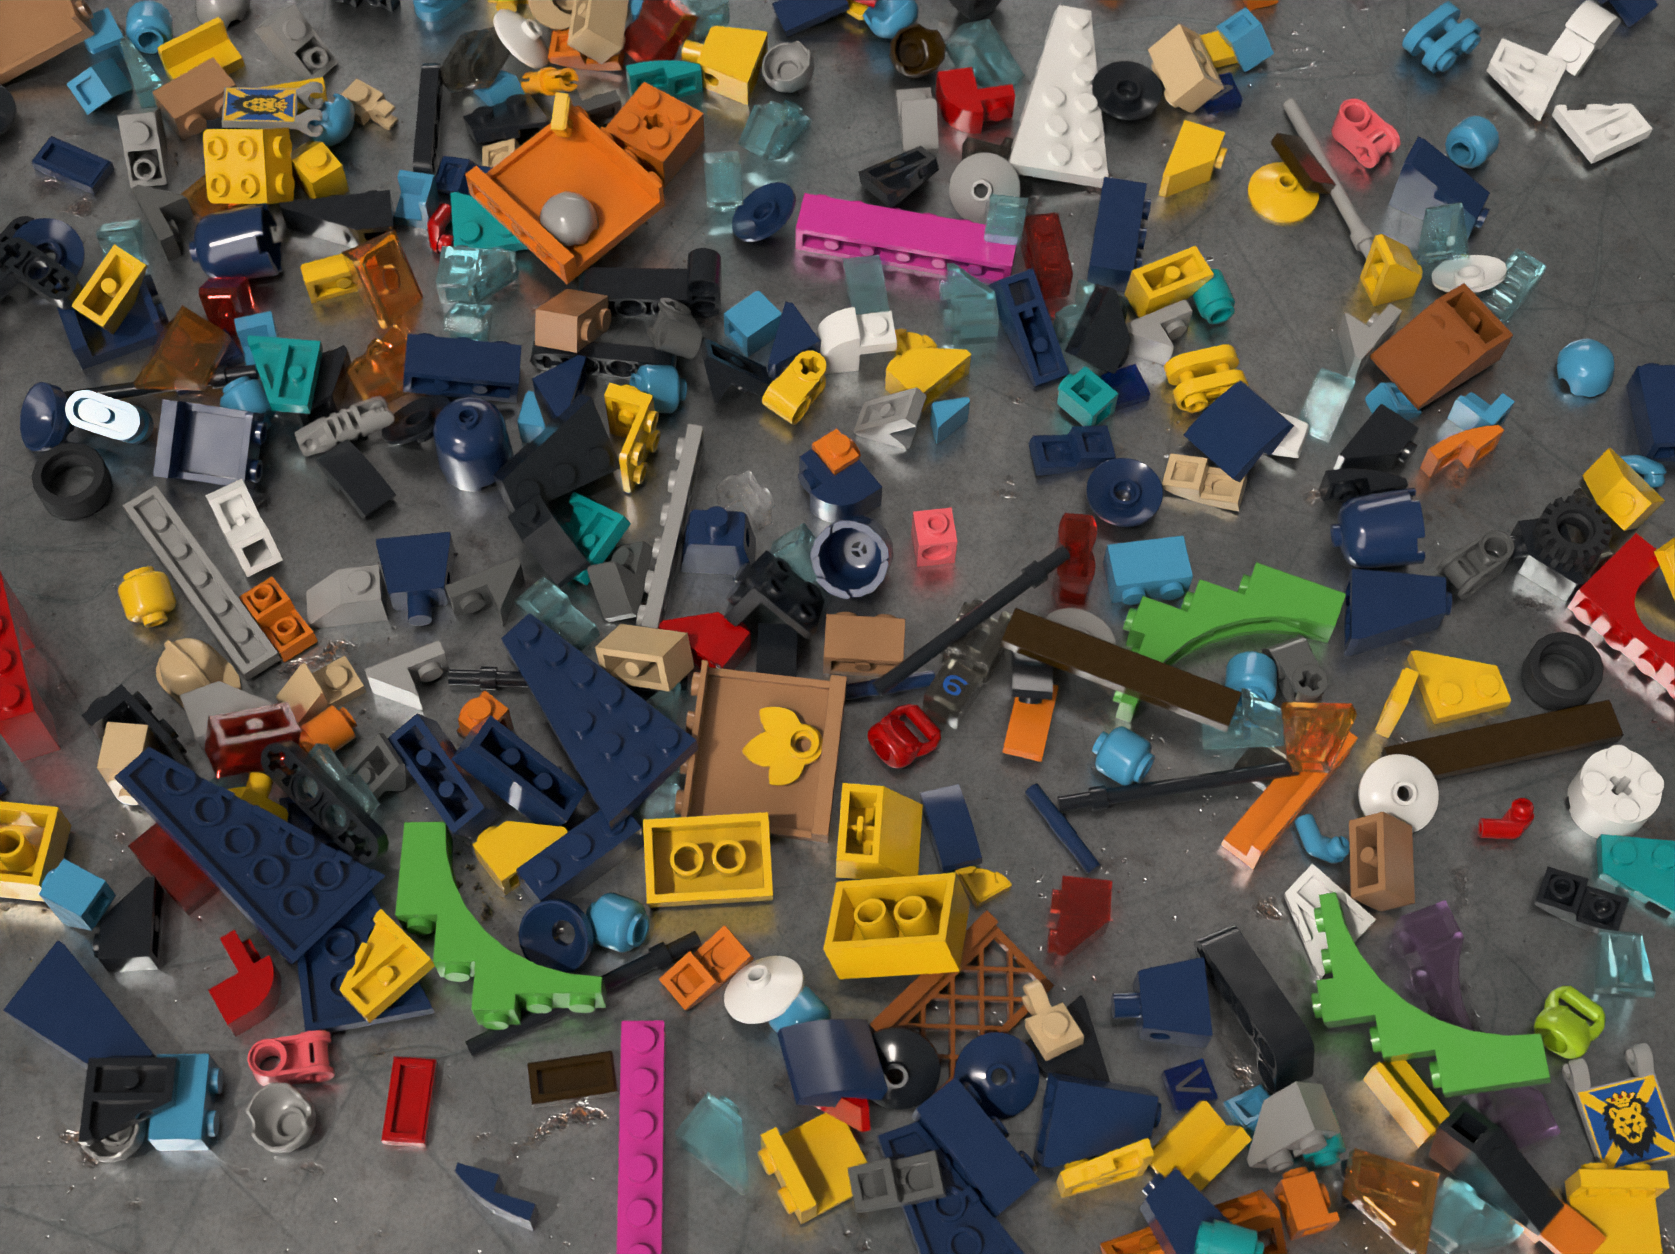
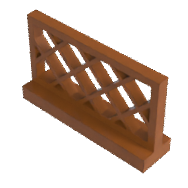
M988 910L966 930L960 972L977 973V995H955V976L959 972L920 974L869 1024L871 1034L880 1029L893 1026L919 1030V1033L925 1037L926 1030L948 1031L949 1054L938 1055L940 1061H949V1079L939 1089L954 1078L955 1061H957L959 1054H955V1031L978 1032V1036L985 1034V1032L1008 1033L1028 1013L1022 997H1014L1013 974L1029 975L1034 981L1038 979L1044 987L1046 994L1055 986L996 926L998 921ZM993 939L1006 952V967L984 966V948ZM977 956V966H967ZM1013 960H1014L1020 967H1013ZM984 973L1006 974L1007 996H984ZM948 984V994H938ZM930 1001H948V1024L926 1023V1005ZM955 1001L977 1002L978 1025L955 1024ZM984 1002L1007 1003V1021L1002 1026L985 1025ZM1014 1004H1023L1014 1013ZM919 1012V1023H908Z

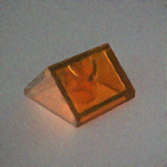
M395 230L341 252L370 320L381 329L389 328L424 298Z
M182 305L155 342L133 382L135 389L205 391L231 341L229 334Z

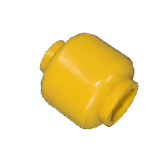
M152 566L141 567L126 573L123 576L124 581L118 587V596L126 618L134 623H143L145 628L165 623L168 620L166 615L175 609L176 599L168 576L161 571H155Z

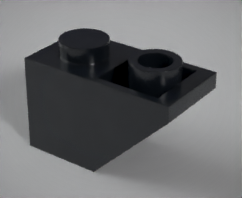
M345 345L322 353L310 414L293 413L302 428L325 416L327 418L331 413H339L354 370Z

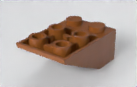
M1463 283L1436 299L1370 355V358L1396 384L1398 389L1414 407L1419 410L1499 361L1513 334L1471 289Z

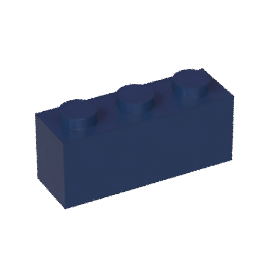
M1104 177L1086 286L1095 287L1096 284H1100L1116 291L1125 292L1132 270L1142 266L1143 258L1136 257L1137 249H1144L1147 228L1140 227L1141 219L1148 220L1151 199L1145 198L1147 183Z
M430 333L408 334L403 392L460 398L475 397L490 401L516 403L522 345H515L506 341H476L468 337H438Z
M417 713L387 738L453 834L473 839L503 814L481 782L451 760L457 749L437 721Z
M491 715L470 730L451 758L456 764L535 824L551 826L564 824L568 821L587 791L582 785Z
M599 810L518 867L516 872L520 886L534 904L549 899L569 900L644 846L642 827L630 814L611 831L604 815Z
M955 1076L917 1107L911 1117L915 1122L918 1121L950 1160L951 1166L967 1186L970 1185L980 1198V1202L992 1217L996 1218L1040 1180L1035 1174L1038 1169L1026 1152L1023 1150L1017 1152L1007 1140L1010 1135L1003 1123L995 1116L989 1118L979 1106L982 1101L976 1090L968 1082L961 1084Z

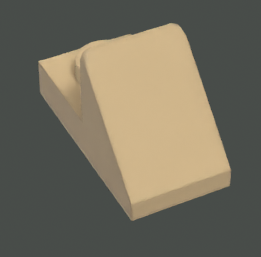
M344 655L311 673L306 663L301 664L278 693L276 699L293 728L297 731L301 726L331 705L337 709L366 693V690Z

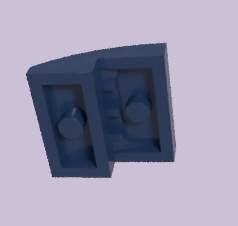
M1240 380L1220 395L1184 433V436L1233 480L1241 482L1263 453L1271 456L1294 425Z
M867 1019L817 1020L783 1027L778 1031L777 1035L796 1105L835 1108L842 1097L881 1100L888 1091Z

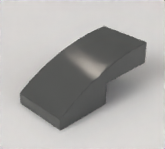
M936 1151L894 1161L890 1158H885L847 1168L857 1213L901 1207L947 1197L940 1160Z

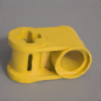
M804 351L798 354L785 371L769 385L762 398V405L790 424H797L826 387L825 358L815 351Z

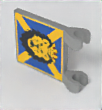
M310 82L298 89L224 87L222 128L297 129L311 137H318L322 135L323 127L321 125L313 126L309 122L311 120H322V112L319 109L323 107V99L312 98L310 94L314 92L322 93L323 85L319 82ZM298 102L311 108L297 115Z
M1636 1044L1625 1051L1624 1055L1627 1064L1635 1075L1632 1078L1591 1087L1589 1069L1584 1059L1570 1060L1562 1066L1563 1077L1573 1093L1596 1163H1605L1608 1165V1169L1624 1170V1166L1630 1164L1651 1165L1675 1159V1128L1655 1074L1653 1055L1648 1044Z

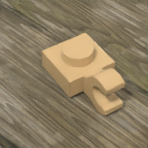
M357 78L341 94L355 108L354 121L363 126L371 119L384 129L390 130L398 122V118L391 115L395 107L385 100L384 94Z
M1038 979L1023 986L1026 995L1022 997V1001L1028 1012L1032 1015L1026 1019L1025 1028L1045 1061L1083 1044L1084 1035L1063 1002L1051 1007L1046 991Z

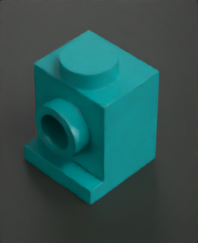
M1084 366L1075 375L1071 373L1061 381L1057 389L1059 391L1057 404L1082 426H1100L1114 414L1119 393Z

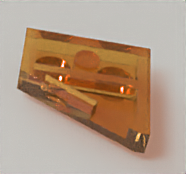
M1283 702L1281 711L1287 759L1293 772L1330 773L1357 717L1353 704Z
M1357 1148L1351 1150L1348 1156L1342 1195L1409 1254H1427L1439 1173Z

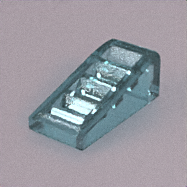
M121 38L120 45L141 108L157 107L152 91L163 86L164 83L129 38Z
M1516 249L1506 260L1507 275L1505 279L1498 285L1484 290L1478 297L1504 325L1540 283L1546 271V266L1521 249ZM1507 277L1510 278V279L1513 280L1514 282H1516V283H1518L1519 285H1521L1522 288H1520L1519 286H1517L1516 284L1512 283L1511 281H1509V280L1506 279V278H1507ZM1497 289H1500L1501 291H1503L1504 293L1508 294L1509 296H1511V297L1514 298V299H1513V300L1510 299V298L1507 297L1506 295H1504V294H1502L1501 292H1499ZM1490 298L1491 300L1495 301L1496 303L1504 307L1505 311L1503 312L1499 308L1489 303L1488 299Z

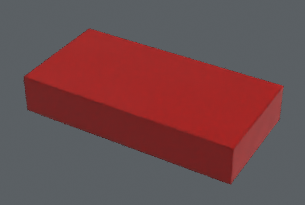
M394 1056L381 1139L383 1144L415 1147L427 1146L438 1068L436 1059Z

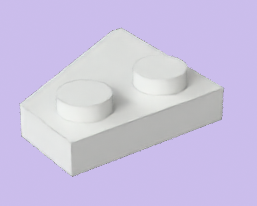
M1502 38L1486 72L1535 119L1540 121L1567 64Z
M1632 103L1614 104L1612 106L1587 104L1585 110H1567L1566 105H1558L1552 113V117L1591 164L1648 138L1653 129Z
M1312 863L1285 892L1284 898L1316 976L1322 980L1326 974L1323 967L1321 949L1328 948L1326 933H1318L1315 922L1314 908L1321 907L1319 895L1336 892L1342 905L1348 930L1355 943L1374 924L1376 919Z

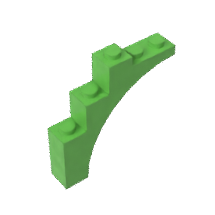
M1256 562L1251 576L1243 574L1237 592L1199 579L1195 593L1187 590L1181 609L1142 596L1138 610L1130 607L1123 626V630L1129 631L1126 646L1132 648L1131 651L1173 666L1185 656L1209 644L1236 636L1265 633L1282 635L1301 634L1305 638L1328 643L1339 617L1346 593ZM1116 691L1113 697V701L1119 703L1116 718L1131 723L1142 700Z
M404 822L395 915L402 929L412 934L426 935L430 934L432 930H436L433 963L440 977L454 982L468 981L470 977H474L471 1010L478 1025H483L485 1028L492 1030L506 1029L509 1024L521 1025L522 1008H526L533 1013H548L552 1011V1008H569L573 1012L589 1013L594 1011L595 1008H606L607 990L601 976L568 974L537 965L508 950L483 929L467 909L459 894L453 869V838L445 822Z
M1336 892L1319 895L1321 907L1314 908L1315 922L1318 933H1326L1328 948L1321 949V956L1325 974L1332 973L1333 978L1316 980L1318 992L1311 993L1315 1018H1323V1023L1327 1028L1376 1021L1377 1026L1370 1027L1374 1053L1382 1052V1057L1386 1063L1436 1055L1437 1061L1429 1062L1434 1088L1442 1087L1446 1098L1551 1083L1541 1034L1498 1035L1470 1031L1438 1020L1409 1004L1377 976L1360 954L1348 930L1342 905Z

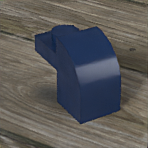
M812 449L799 456L798 479L803 488L810 493V511L818 518L834 523L846 516H866L881 506L882 485L860 460L834 475Z

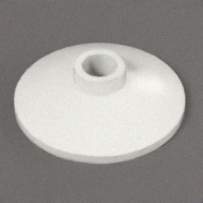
M501 9L494 15L493 23L500 40L518 60L535 69H542L549 63V51L541 36L542 30L534 20L525 19L518 13L508 9Z
M1467 255L1456 257L1441 263L1433 270L1432 283L1436 288L1445 292H1450L1465 283L1475 295H1478L1482 291L1501 283L1507 275V267L1502 260L1492 256Z
M1392 754L1376 760L1365 770L1359 783L1358 798L1361 810L1365 816L1385 812L1411 825L1412 833L1425 827L1433 818L1438 806L1439 790L1434 775L1424 763L1408 755ZM1400 786H1404L1409 792V797L1406 801L1400 800L1397 796V790Z
M769 956L749 963L733 976L726 987L724 1004L728 1013L735 1020L747 1024L763 1023L779 1017L785 1013L799 993L803 991L805 979L802 969L794 960L784 956Z

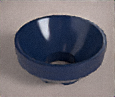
M39 382L29 390L23 401L20 414V432L23 443L31 451L46 452L60 445L75 428L66 416L65 407L68 397L57 385Z
M549 899L533 905L527 910L519 926V943L525 958L537 965L564 973H571L580 967L590 955L593 947V931L588 917L577 905L568 900ZM560 920L567 921L573 926L575 938L572 943H565L559 939L556 927Z

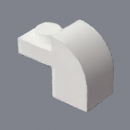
M1586 0L1565 24L1566 29L1547 56L1567 64L1565 71L1577 77L1596 49L1602 50L1621 23V19L1595 2Z
M850 307L827 316L817 329V337L820 339V354L826 361L825 374L859 371V355L897 350V339L891 311L856 315L855 307Z
M242 479L205 495L231 550L247 577L283 560Z

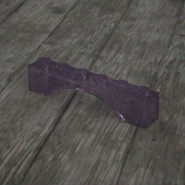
M1446 900L1400 916L1392 928V943L1396 952L1400 956L1405 957L1411 969V983L1418 994H1423L1429 1006L1428 1014L1449 1024L1475 1031L1463 1004L1459 982L1460 953L1464 936ZM1531 1086L1467 1095L1470 1105L1498 1125L1521 1153L1549 1144L1561 1133L1542 1093Z

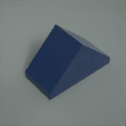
M785 301L768 361L770 383L779 377L801 352L815 351L820 353V339L791 302Z
M578 355L532 378L535 397L550 421L561 415L580 393H584L589 378L586 356Z

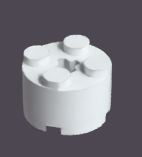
M1613 745L1608 749L1593 754L1571 781L1567 792L1570 803L1569 812L1577 826L1594 838H1598L1601 834L1631 837L1640 830L1658 808L1664 788V780L1644 757L1623 745Z

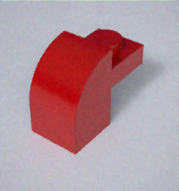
M972 67L937 72L936 98L944 120L956 130L969 134H982L984 121H1000L1004 118L1013 117L1016 96L1013 84L978 89Z
M234 929L219 939L238 973L215 985L208 991L228 1027L237 1037L264 1021L273 1012L280 999L282 982L279 971L270 955L261 958L251 939L248 938L242 942Z

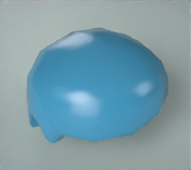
M878 0L875 7L869 6L865 10L863 17L875 35L891 39L894 38L900 29L915 24L918 17V5L915 0Z
M337 93L333 94L336 98L333 103L325 101L323 107L319 109L322 112V120H311L309 122L313 126L321 125L323 127L322 135L311 137L304 133L312 141L323 142L327 147L341 143L354 126L355 108L346 97Z
M1583 338L1570 342L1559 352L1557 358L1558 378H1563L1568 382L1572 394L1593 397L1605 393L1612 385L1615 372L1614 356L1611 350L1604 344L1590 338Z

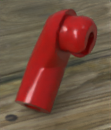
M441 203L427 222L430 248L437 254L442 252L448 255L454 251V239L452 235H445V228L452 219L451 206L446 203Z
M1517 798L1512 802V807L1501 819L1480 818L1478 823L1479 837L1493 839H1516L1520 837L1534 820L1533 803L1526 798Z

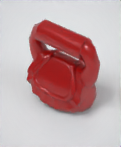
M906 704L897 706L888 715L883 717L881 721L871 726L867 737L871 747L883 762L892 768L900 769L911 764L916 757L924 756L934 751L941 741V730L918 705ZM906 715L929 742H920L919 737H916L900 718Z

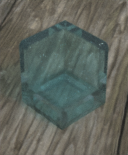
M803 523L774 540L770 553L775 557L784 559L790 565L792 571L805 582L814 583L817 581V576L812 568V560L810 559V553L816 537L806 524Z

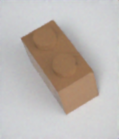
M212 57L152 91L157 107H161L164 120L178 137L184 141L207 128L206 120H215L218 117H222L224 87L237 86Z
M566 289L536 308L535 345L574 353L583 349L607 332L610 326L611 311L608 309V296Z
M852 612L826 614L823 674L882 677L903 661L905 619L896 618L890 614H879L875 617L857 616Z
M1385 812L1350 820L1351 898L1380 912L1415 904L1412 826Z

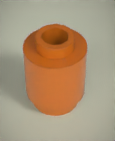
M331 705L301 726V732L294 736L297 744L314 761H317L319 758L325 760L356 738L353 729L357 727V723L346 708L342 707L337 710Z

